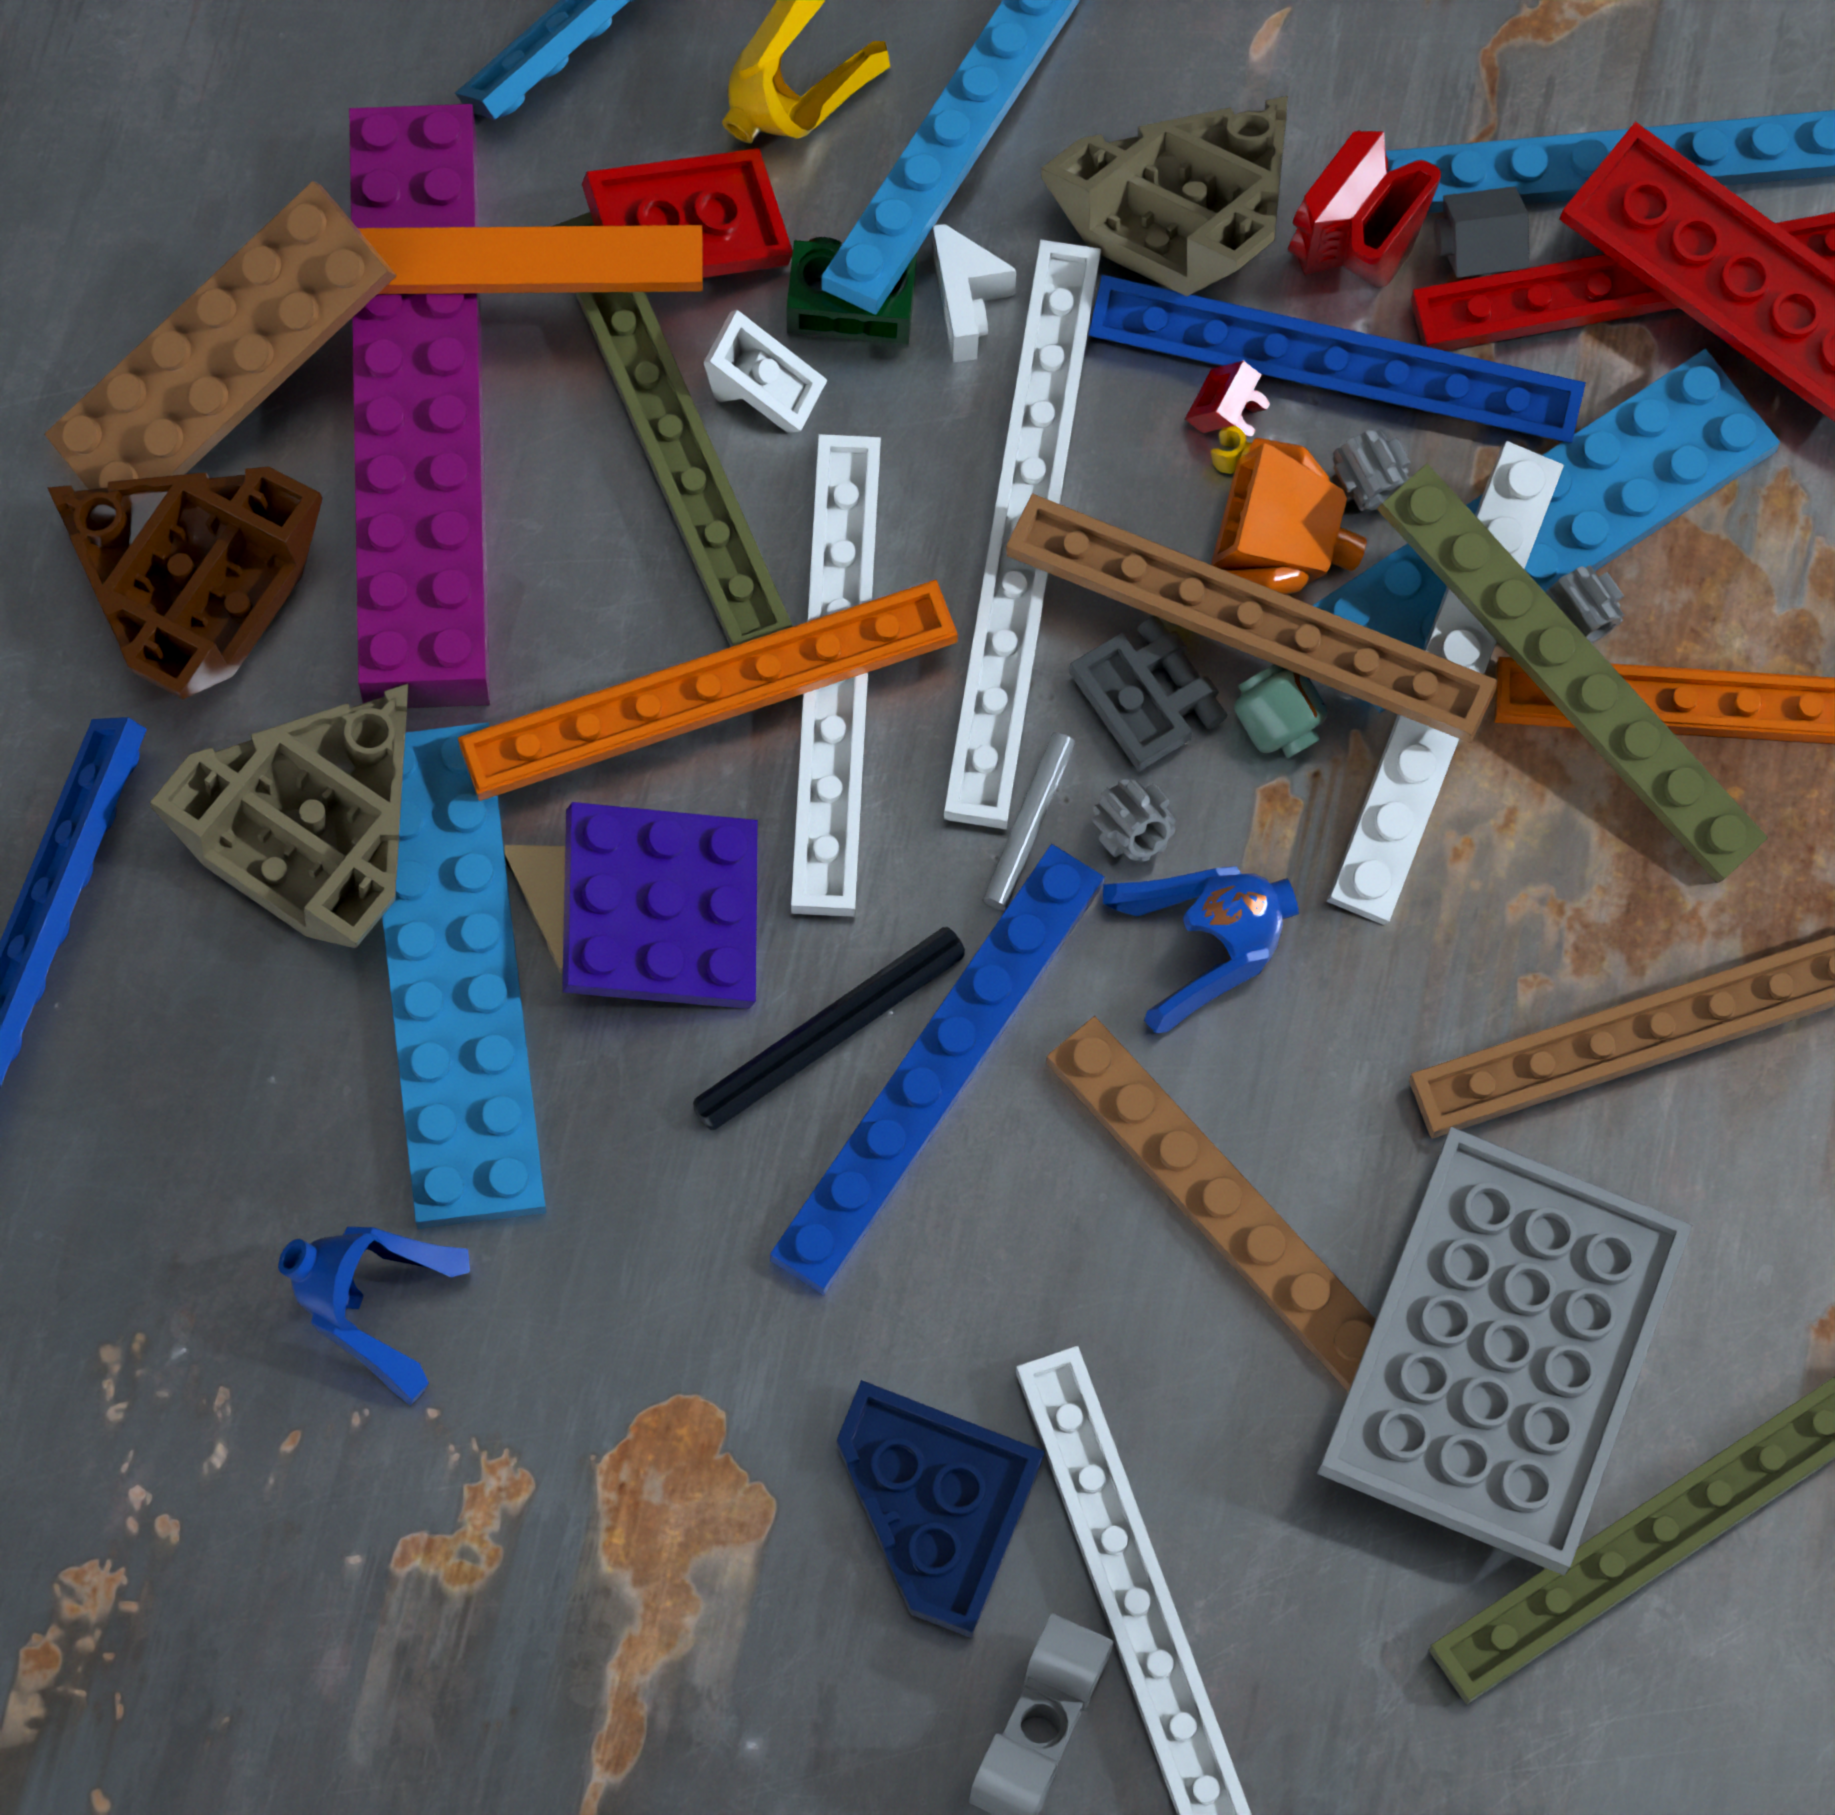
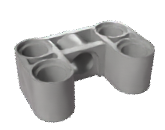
M1054 1613L1050 1615L1029 1661L1024 1680V1689L1002 1735L996 1733L978 1770L971 1789L970 1804L994 1815H1039L1053 1783L1061 1756L1082 1711H1086L1105 1670L1113 1646V1640ZM1030 1717H1045L1056 1727L1057 1736L1047 1743L1032 1742L1023 1733L1022 1723Z

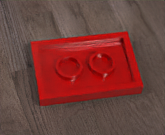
M759 148L587 171L581 185L594 226L702 225L703 278L788 266L792 258L793 250Z

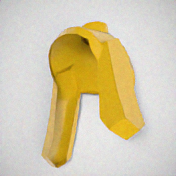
M776 0L771 11L747 47L741 51L733 67L727 88L731 109L722 120V125L729 133L746 143H752L759 132L789 136L796 139L807 136L853 93L890 68L886 42L872 41L829 72L800 97L783 80L780 72L781 58L786 48L801 32L825 0Z

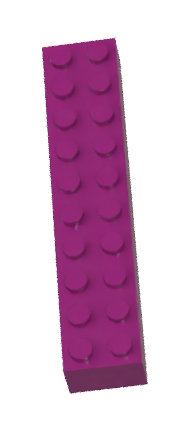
M472 104L349 108L351 221L357 228L479 227L477 136ZM480 293L377 294L352 317L358 684L362 702L366 703L384 697V691L408 684L407 708L490 705Z

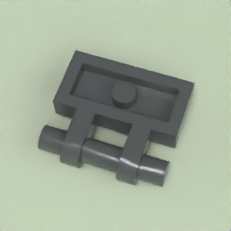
M1156 616L1148 618L1138 627L1137 630L1148 645L1137 652L1124 633L1121 632L1070 663L1069 668L1070 675L1138 772L1191 740L1192 730L1184 720V715L1196 712L1207 729L1218 726L1228 716L1216 699L1219 691L1208 676L1201 677L1185 655L1187 646L1177 631L1169 632L1160 618ZM1165 668L1179 690L1167 696L1151 673L1155 669Z

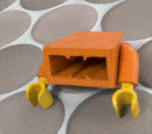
M1239 427L1223 428L1219 432L1220 443L1226 447H1234L1236 449L1233 451H1222L1219 448L1212 449V464L1218 471L1227 474L1234 473L1211 565L1285 595L1300 592L1304 586L1325 575L1331 564L1350 572L1354 571L1364 556L1367 540L1364 536L1340 527L1347 501L1346 494L1343 489L1330 482V477L1308 449L1301 445L1263 438H1255L1250 443L1247 442L1245 433Z

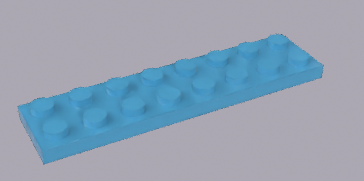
M1706 349L1702 350L1575 433L1572 443L1563 441L1542 455L1564 464L1524 570L1544 592L1552 587L1558 579L1578 567L1583 566L1586 568L1590 565L1594 571H1597L1776 453L1780 441ZM1482 495L1466 505L1474 515ZM1407 543L1312 606L1423 650L1447 586ZM1372 704L1379 714L1386 710Z
M489 722L412 731L405 734L396 897L382 918L417 1229L546 1213L498 795L482 801L478 800L458 743V737L490 727Z

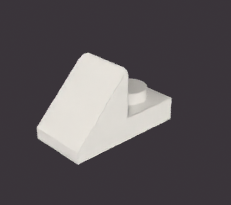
M946 224L933 226L932 257L953 363L975 360L978 355L979 336L988 335L984 301L1013 296L1015 294L1016 270Z
M738 310L730 311L704 361L711 390L717 401L725 402L744 399L787 433L802 430L827 382L826 378Z

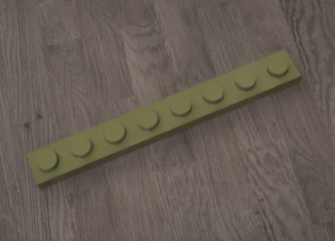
M588 212L553 226H594L591 213ZM575 292L730 647L793 627L645 292Z
M1428 463L1377 508L1383 517L1716 883L1729 876L1768 839L1765 833Z
M1835 1376L1577 1547L1572 1564L1565 1576L1550 1569H1544L1431 1644L1429 1652L1466 1705L1834 1460Z

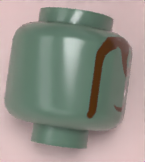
M1273 664L1238 685L1242 694L1236 699L1234 710L1253 744L1260 752L1271 753L1282 748L1288 759L1320 740L1314 728L1324 722L1328 711L1310 678Z

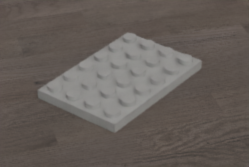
M1451 1127L1443 1143L1317 1474L1565 1576L1572 1564L1693 1225Z

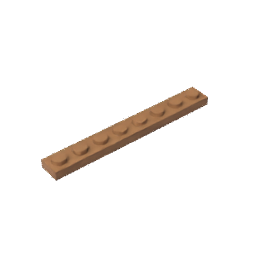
M1033 493L1006 545L1007 556L1468 743H1472L1496 691L1497 680Z
M1835 935L1413 1072L1410 1075L1409 1083L1429 1135L1433 1139L1448 1134L1451 1127L1461 1130L1834 1007Z
M1094 1015L1047 1055L1046 1064L1340 1384L1349 1391L1376 1319Z

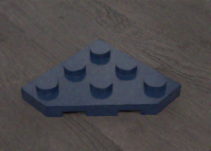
M861 1380L837 1437V1448L910 1614L973 1638L1044 1459L1045 1451Z

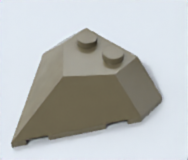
M1288 96L1265 100V110L1246 111L1234 115L1230 107L1138 126L1137 137L1106 142L1102 134L1079 138L1041 168V178L1088 247L1101 249V256L1182 295L1189 296L1236 272L1275 240Z
M408 684L384 691V697L351 708L348 703L251 734V740L214 752L213 747L189 754L151 799L150 807L204 867L306 937L357 948L393 904L396 897Z

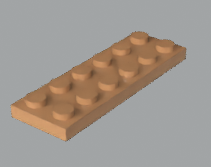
M312 181L44 435L89 490L108 488V482L186 474L397 275L324 187Z

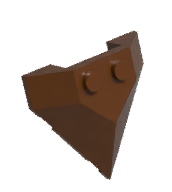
M269 466L246 468L245 475L209 478L207 472L110 481L108 482V488L74 491L71 485L47 487L130 671L182 700L235 675L302 578L323 499L320 492Z

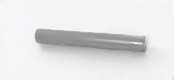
M1053 732L983 897V902L994 909L1006 910L1074 748L1075 741L1068 735Z

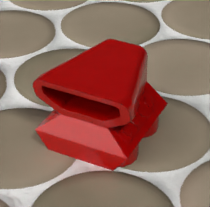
M1353 131L1304 196L1293 219V225L1297 227V230L1289 243L1288 251L1298 257L1304 275L1343 266L1372 286L1381 288L1387 286L1413 250L1441 178L1440 169L1427 161L1417 160L1387 172L1388 158L1386 156L1384 131Z

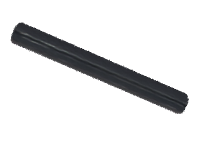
M942 927L697 1096L693 1101V1108L698 1118L710 1130H716L963 959L965 948L960 938L949 927Z

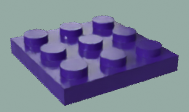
M571 802L566 809L562 993L750 1009L756 1002L758 820Z

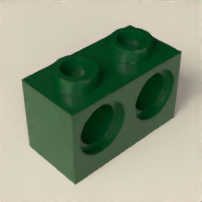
M816 237L809 241L794 240L786 306L787 333L909 345L916 283L917 253L896 283L895 288L897 291L887 297L875 315L824 290H815L808 285L811 280L822 278L826 268L843 243L829 237Z

